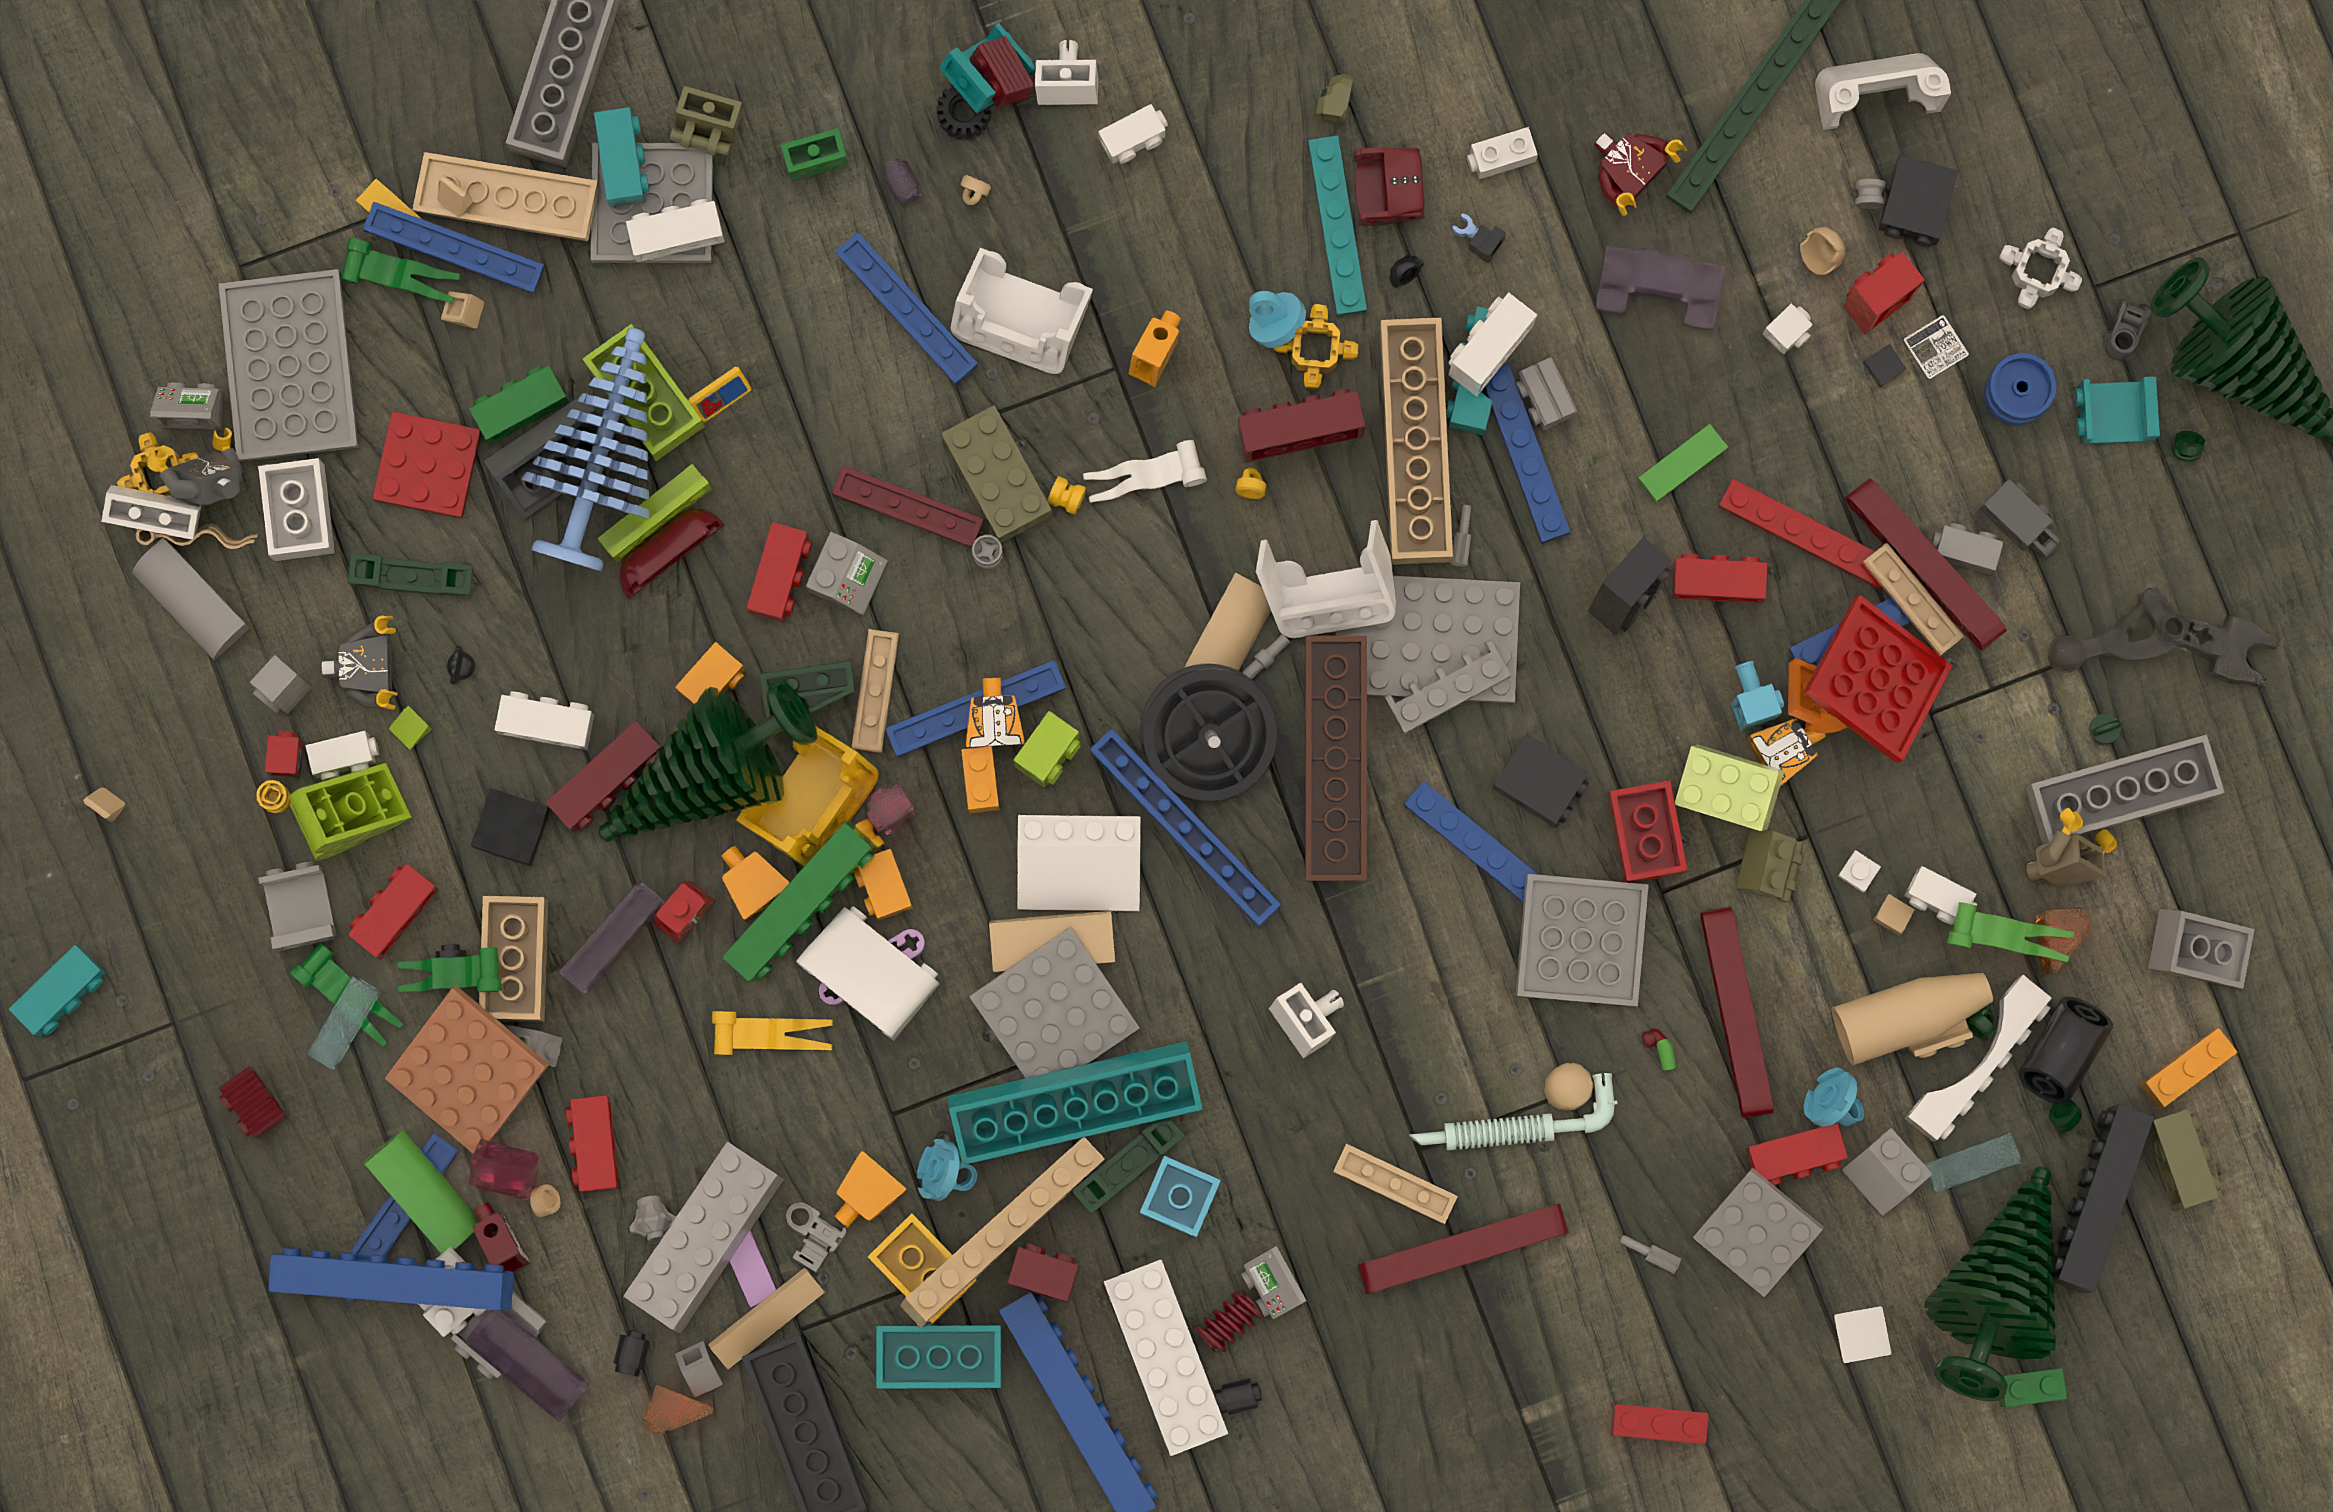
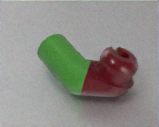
M1656 1028L1643 1032L1642 1040L1645 1047L1656 1046L1662 1070L1676 1068L1677 1064L1673 1046L1668 1038Z

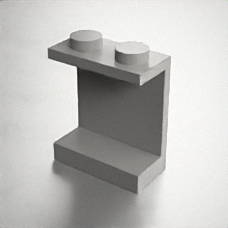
M313 861L295 865L296 870L284 872V868L266 871V876L258 878L259 884L264 886L274 937H270L272 949L277 952L338 939L324 870L320 865H314Z
M513 1291L511 1309L501 1311L485 1310L479 1316L474 1315L459 1334L452 1336L451 1339L456 1343L453 1348L465 1359L472 1356L480 1364L477 1366V1369L487 1378L492 1379L495 1376L497 1379H502L547 1326L549 1321Z

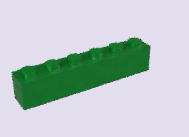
M851 821L844 822L724 954L723 958L748 982L754 981L757 978L760 981L764 979L773 969L770 963L777 956L780 958L784 957L793 947V944L790 943L797 934L802 936L813 925L811 918L818 911L822 914L834 902L831 898L838 889L843 891L854 880L852 873L858 867L865 868L875 857L872 851L877 846Z

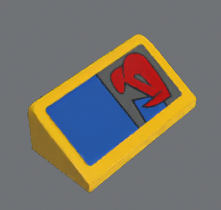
M735 366L690 397L688 402L697 412L703 423H705L749 393L751 387L739 367Z

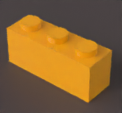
M2217 1028L2211 1030L2139 1085L2156 1108L2161 1109L2238 1052L2222 1031Z

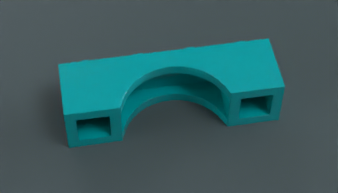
M1477 306L1475 315L1469 313L1465 331L1470 332L1479 320L1485 322L1487 320L1486 315L1489 312L1488 308ZM1453 380L1452 389L1457 390L1455 401L1449 400L1446 410V418L1450 419L1449 428L1484 435L1492 400L1482 392L1476 397L1456 380Z

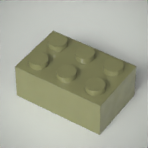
M2189 1109L2153 1120L2147 1137L2172 1211L2185 1209L2218 1198V1191L2221 1190L2215 1172H2210L2207 1161H2210L2209 1151L2205 1143H2200L2197 1132L2200 1131L2198 1120L2195 1114H2190Z

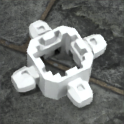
M2051 228L2046 233L2043 241L2037 239L2029 242L2022 252H2019V248L2011 245L2003 247L1999 259L2009 266L2012 264L2016 265L2012 278L2015 286L2022 288L2018 298L2019 306L2026 309L2032 308L2039 296L2044 298L2054 294L2059 285L2063 286L2062 289L2071 292L2078 290L2082 278L2072 271L2066 272L2070 260L2066 251L2060 249L2063 240L2062 231ZM2038 252L2041 256L2054 259V263L2058 264L2050 284H2041L2040 281L2033 278L2030 279L2027 277L2028 274L2023 273L2031 253L2035 254Z

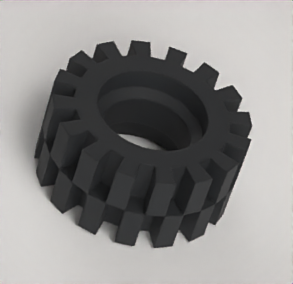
M950 85L951 88L949 90L945 88L942 91V97L939 96L938 106H936L938 121L943 131L946 130L947 135L951 137L954 135L958 140H962V137H967V140H970L973 135L977 137L981 135V131L983 129L986 130L988 121L991 119V107L988 106L978 113L975 112L974 117L969 121H959L953 116L952 109L957 102L965 99L953 85Z

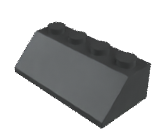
M579 397L483 461L523 520L562 494L521 480L526 472L571 485H576L581 481L575 477L532 464L537 456L586 470V462L543 448L550 440L591 452L593 445L554 433L559 425H565L580 431L583 430L597 434V427L566 417L571 409L599 416L593 406L578 402ZM609 451L607 457L614 459L620 454Z

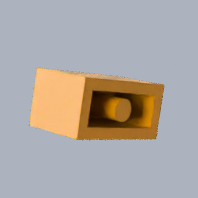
M715 642L675 688L694 705L698 702L703 691L709 687L718 688L719 694L722 691L726 692L729 687L732 690L735 689L745 677L742 674L745 668Z
M992 746L961 749L969 813L1000 810Z
M891 849L874 854L875 857L865 868L858 867L859 869L854 871L859 888L865 886L869 895L868 898L864 899L870 916L876 914L878 921L913 909Z

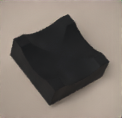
M490 788L471 846L481 851L532 866L550 808L546 805Z

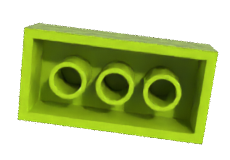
M632 324L583 358L585 365L595 378L610 382L614 381L615 375L599 369L604 362L620 365L622 358L611 353L616 346L624 348L627 330L634 328ZM643 341V344L640 345L639 353L645 355L646 365L634 362L632 370L646 374V384L630 380L628 387L646 393L647 403L624 398L623 405L646 412L647 423L624 417L630 427L647 432L648 442H641L654 460L658 461L703 429L705 425L648 345Z

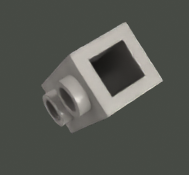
M1950 523L1949 526L1945 525L1940 530V533H1934L1931 544L1950 564L1992 575L1996 571L2003 541L1996 540V535L1982 531L1979 532V535L1967 532V527L1955 523Z

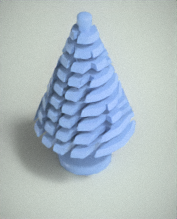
M628 329L624 348L616 346L612 351V355L622 358L620 365L604 362L599 369L615 375L614 381L610 382L594 377L589 383L591 387L610 393L608 400L582 393L577 400L580 403L604 410L602 417L571 409L566 416L567 418L597 427V434L583 430L580 431L565 425H559L554 432L593 445L591 452L550 440L543 447L558 454L586 462V470L537 456L532 463L557 473L575 477L581 480L580 486L562 483L530 472H526L521 479L576 497L562 543L555 545L542 540H536L531 549L533 551L602 571L603 561L600 558L584 554L580 549L593 503L649 519V509L597 493L598 487L602 486L649 500V490L602 475L603 468L632 477L648 480L647 470L607 457L608 452L613 451L648 461L647 451L612 440L614 433L648 442L647 432L618 422L619 416H624L647 423L646 412L623 405L624 398L647 403L646 393L628 387L630 380L646 384V374L632 370L634 362L646 365L645 355L639 353L640 345L643 344L645 333L640 329Z

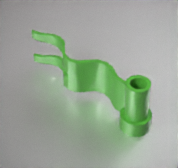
M1963 902L1958 903L1953 932L1949 931L1947 944L1971 949L1972 943L2017 953L2068 962L2069 956L2025 940V937L2050 936L2073 938L2074 932L1976 912V905Z

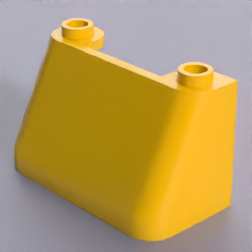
M816 727L817 740L813 744L803 746L793 741V748L799 754L782 777L784 786L782 800L771 804L761 803V806L746 808V805H744L745 809L741 810L740 815L736 819L750 831L802 866H805L844 822L852 820L874 788L879 777L877 768L857 751Z

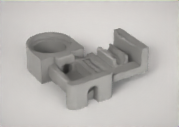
M799 1202L789 1207L786 1221L788 1226L801 1236L806 1238L808 1234L810 1235L807 1239L803 1240L805 1246L801 1252L796 1251L792 1260L816 1274L828 1255L826 1250L830 1247L829 1253L831 1254L837 1250L846 1235V1229L843 1228L842 1231L836 1229L819 1218L821 1215L819 1211L805 1203ZM804 1209L808 1212L809 1220L805 1225L798 1226L792 1222L791 1215L795 1210ZM800 1254L814 1262L813 1265L799 1257Z

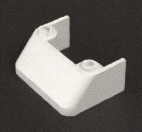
M1377 520L1371 521L1368 545L1361 552L1360 556L1362 566L1360 568L1306 577L1303 568L1296 562L1282 561L1276 563L1268 541H1261L1256 574L1278 629L1283 635L1290 638H1298L1385 623L1394 617L1396 598L1391 556Z

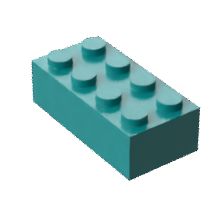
M877 1326L876 1388H1002V1326H923L922 1328L919 1326Z

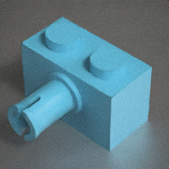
M1753 661L1736 666L1735 669L1744 692L1735 697L1731 702V706L1740 732L1775 721L1782 713L1781 708L1784 707L1780 691H1774L1772 684L1761 686Z

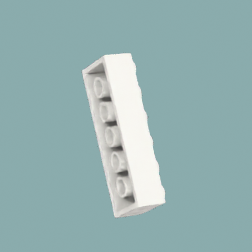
M1162 1260L1104 1281L1170 1456L1228 1434Z

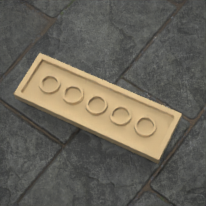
M424 152L412 210L419 214L588 241L600 183L597 180ZM443 176L453 181L473 200L460 217L453 214L437 199L440 180Z

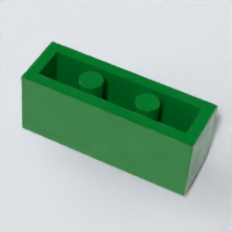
M538 366L527 373L528 377L519 382L516 380L510 381L500 388L501 392L491 397L489 394L484 395L473 402L474 406L469 408L489 445L569 403L550 366L545 368Z

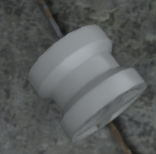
M1880 179L1857 180L1856 189L1858 190V197L1855 199V206L1862 209L1885 207L1882 191L1885 190L1886 182Z

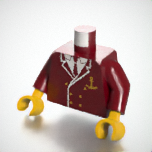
M1605 132L1594 144V147L1606 156L1598 167V180L1603 196L1619 208L1621 215L1626 216L1628 213L1625 206L1633 205L1634 208H1637L1635 199L1666 167L1669 160L1666 156H1670L1675 163H1678L1681 159L1676 152L1678 150L1686 152V147L1678 139L1668 141L1643 134L1633 136L1629 133L1617 143Z

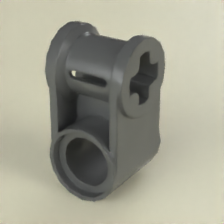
M2122 299L2105 346L2109 357L2119 361L2125 360L2135 350L2151 314L2149 308L2143 310L2128 304V300ZM2115 339H2124L2128 343V349H2120L2116 345Z

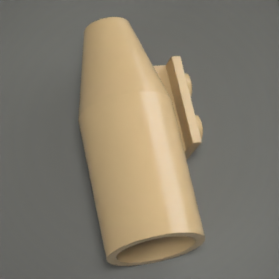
M1984 973L1923 977L1832 1007V1015L1842 1048L1851 1065H1856L1906 1047L1915 1057L1925 1058L1936 1054L1937 1049L1946 1046L1948 1048L1959 1047L1965 1044V1040L1973 1038L1972 1032L1968 1029L1966 1019L1993 1002V995Z

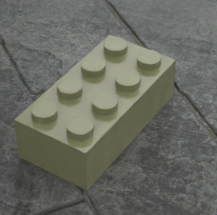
M995 405L941 433L945 446L993 534L1000 543L1053 516L1051 507Z

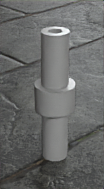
M1281 634L1266 650L1262 648L1254 656L1255 660L1242 673L1253 679L1263 669L1267 670L1275 662L1274 658L1290 641Z

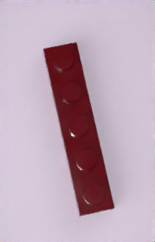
M842 466L832 491L833 496L972 548L974 541L978 538L984 519L846 466Z

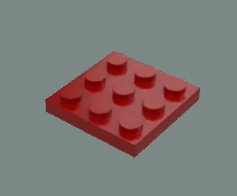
M392 412L372 499L376 502L463 519L481 438V430Z

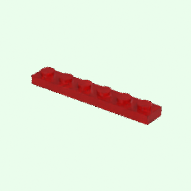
M1732 479L1718 506L1719 508L1879 590L1882 588L1862 563L1875 551Z

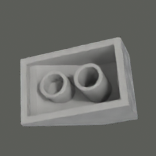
M2159 909L2148 969L2243 989L2255 929L2184 911Z

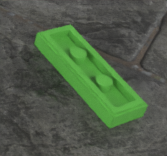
M1708 424L1638 477V481L1657 503L1727 450L1728 446L1711 424Z

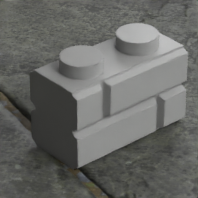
M1552 357L1518 373L1517 378L1519 381L1515 382L1521 398L1527 397L1532 408L1528 409V412L1535 426L1540 424L1542 430H1546L1576 416L1577 409Z

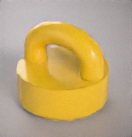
M1249 467L1244 470L1242 478L1237 479L1235 491L1244 498L1261 499L1265 496L1266 483L1262 481V477L1256 469Z

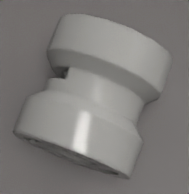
M983 535L974 541L972 553L974 561L979 567L992 569L1001 563L1003 550L1000 541L996 537Z

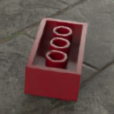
M1341 389L1332 392V397L1320 399V395L1303 398V403L1291 405L1290 402H1281L1273 405L1272 410L1261 412V408H1254L1244 411L1243 416L1238 417V432L1245 463L1362 438L1365 423L1358 392Z

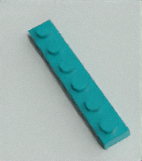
M1338 136L1308 140L1336 315L1339 317L1365 313L1367 308Z

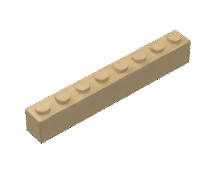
M1085 1137L1080 1139L911 1292L900 1306L922 1328L1062 1201L1076 1186L1095 1171L1104 1161V1157Z

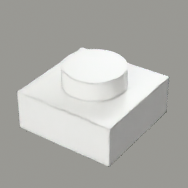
M1855 850L1838 877L1864 893L1881 866Z

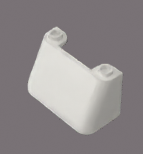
M1920 53L1823 69L1815 81L1823 130L1838 128L1841 115L1852 110L1857 105L1859 95L1906 88L1908 102L1917 101L1925 107L1926 114L1941 112L1951 95L1947 74L1929 56Z
M980 248L956 299L950 327L952 334L965 343L1051 374L1062 372L1091 299L1093 289L1081 283L1073 282L1065 284L1061 293L1005 273L1006 262L1002 256L996 252Z
M854 906L850 910L844 907L807 947L796 962L873 1025L875 1024L891 1040L895 1041L940 985L935 980L938 974L925 963L921 967L868 926L864 922L867 917Z

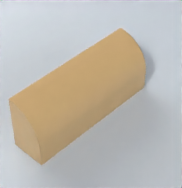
M1237 573L1234 574L1185 667L1212 663L1229 666L1240 671L1271 613L1270 606L1260 585Z
M1111 911L989 921L993 972L1008 970L1069 927L1072 928L1095 963L1115 962Z

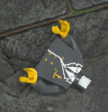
M228 428L224 429V438L219 437L216 430L213 433L212 445L216 450L222 451L221 453L216 452L169 468L166 465L169 455L165 449L159 448L156 456L152 451L149 454L148 468L161 473L159 475L174 498L199 505H208L226 498L231 499L240 492L239 484L242 482V465L235 449L230 448L232 432Z
M378 616L375 622L362 627L347 637L345 644L339 645V659L322 660L323 678L339 677L340 688L346 691L348 698L366 708L383 707L390 710L396 708L395 705L389 704L390 697L398 695L396 692H393L391 639L387 635H383L396 632V628L387 627L388 621L393 619V616Z

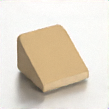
M444 176L441 178L437 196L438 201L457 217L462 216L473 202L472 198L449 178Z
M449 291L448 295L454 297L453 303H445L441 320L476 329L483 310L484 301L472 294Z
M103 787L91 793L83 800L84 804L110 822L115 821L126 805L124 801Z
M1888 894L1873 921L1899 936L1903 933L1915 909Z

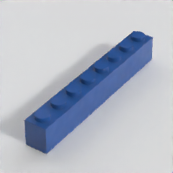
M1113 729L1106 733L1090 749V754L1258 929L1281 908V904L1169 787L1157 777Z
M283 1248L282 1253L271 1254L268 1289L270 1292L498 1311L508 1310L512 1307L514 1272L503 1271V1265L485 1264L484 1269H474V1263L456 1262L455 1267L445 1266L444 1260L431 1259L426 1260L425 1265L416 1264V1258L398 1257L397 1262H388L385 1255H369L368 1260L358 1259V1253L346 1252L340 1253L339 1258L330 1257V1251L311 1250V1255H302L301 1249Z
M1030 1292L999 1310L1115 1511L1149 1512L1156 1508L1153 1501L1158 1499V1496L1149 1482L1144 1485L1138 1474L1142 1472L1140 1465L1134 1455L1128 1458L1122 1447L1127 1445L1118 1428L1114 1431L1111 1430L1106 1421L1111 1418L1103 1402L1096 1404L1091 1393L1096 1390L1088 1376L1085 1375L1081 1378L1075 1367L1080 1363L1071 1348L1065 1351L1060 1340L1064 1338V1335L1057 1323L1053 1322L1050 1324L1044 1313L1049 1310L1040 1294L1034 1297Z

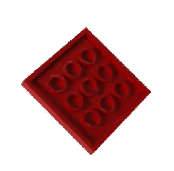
M1861 595L1853 598L1803 693L1895 763H1899L1904 760L1953 665L1941 656L1939 657L1927 645Z

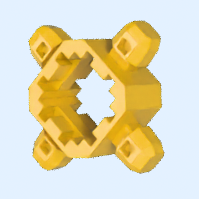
M1314 304L1311 308L1309 319L1312 321H1305L1302 328H1297L1295 331L1296 336L1291 341L1282 346L1275 347L1273 350L1287 354V351H1292L1291 363L1298 371H1307L1304 372L1305 388L1318 390L1322 378L1320 373L1328 374L1336 368L1338 356H1342L1343 360L1357 358L1358 344L1344 340V343H1340L1339 329L1334 323H1325L1328 321L1326 305ZM1310 332L1313 334H1327L1328 337H1332L1330 360L1321 362L1318 360H1304L1305 358L1300 357L1302 334Z
M151 432L139 436V445L143 453L135 455L130 464L134 476L127 475L117 481V485L172 497L166 485L159 487L157 490L149 489L143 468L147 467L150 452L152 451L156 456L159 448L165 449L168 452V459L170 458L172 466L200 457L197 453L191 452L182 455L183 458L180 459L173 449L165 445L160 446L157 438Z

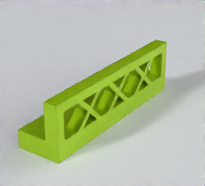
M692 464L649 497V500L639 505L649 509V519L628 514L597 539L614 561L618 563L671 520L707 494L712 488L705 477Z

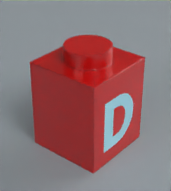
M277 731V736L268 735L265 772L273 776L300 778L304 741L296 738V733Z

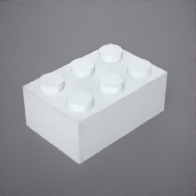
M1509 292L1504 299L1499 296L1488 309L1487 320L1485 322L1479 320L1469 333L1467 345L1465 346L1460 343L1450 356L1451 359L1448 362L1451 365L1448 375L1476 397L1533 328L1537 317L1535 312Z
M316 458L258 466L268 555L274 561L335 553L325 466L322 461Z

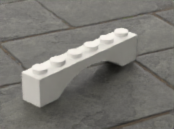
M2024 975L2019 976L1999 1000V1019L1996 1034L1989 1051L1981 1063L1967 1077L1955 1085L1922 1095L1904 1119L1933 1142L1938 1140L1939 1137L1943 1140L1946 1139L1955 1127L1951 1122L1958 1114L1964 1116L1974 1104L1971 1098L1976 1091L1979 1090L1982 1093L1992 1082L1993 1078L1990 1074L1997 1066L2002 1069L2010 1060L2012 1054L2009 1053V1050L2015 1043L2021 1045L2030 1035L2031 1031L2028 1027L2034 1019L2038 1022L2041 1021L2050 1010L2047 1003L2051 1000V997Z

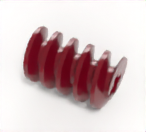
M1243 1290V1296L1235 1292L1231 1294L1234 1304L1225 1300L1222 1302L1225 1310L1224 1313L1217 1309L1213 1310L1215 1321L1208 1317L1203 1319L1206 1329L1198 1325L1194 1327L1195 1331L1214 1352L1216 1348L1223 1352L1227 1351L1224 1341L1227 1340L1234 1344L1236 1342L1234 1332L1243 1336L1245 1334L1243 1323L1253 1327L1255 1324L1251 1317L1252 1315L1260 1319L1264 1317L1261 1310Z

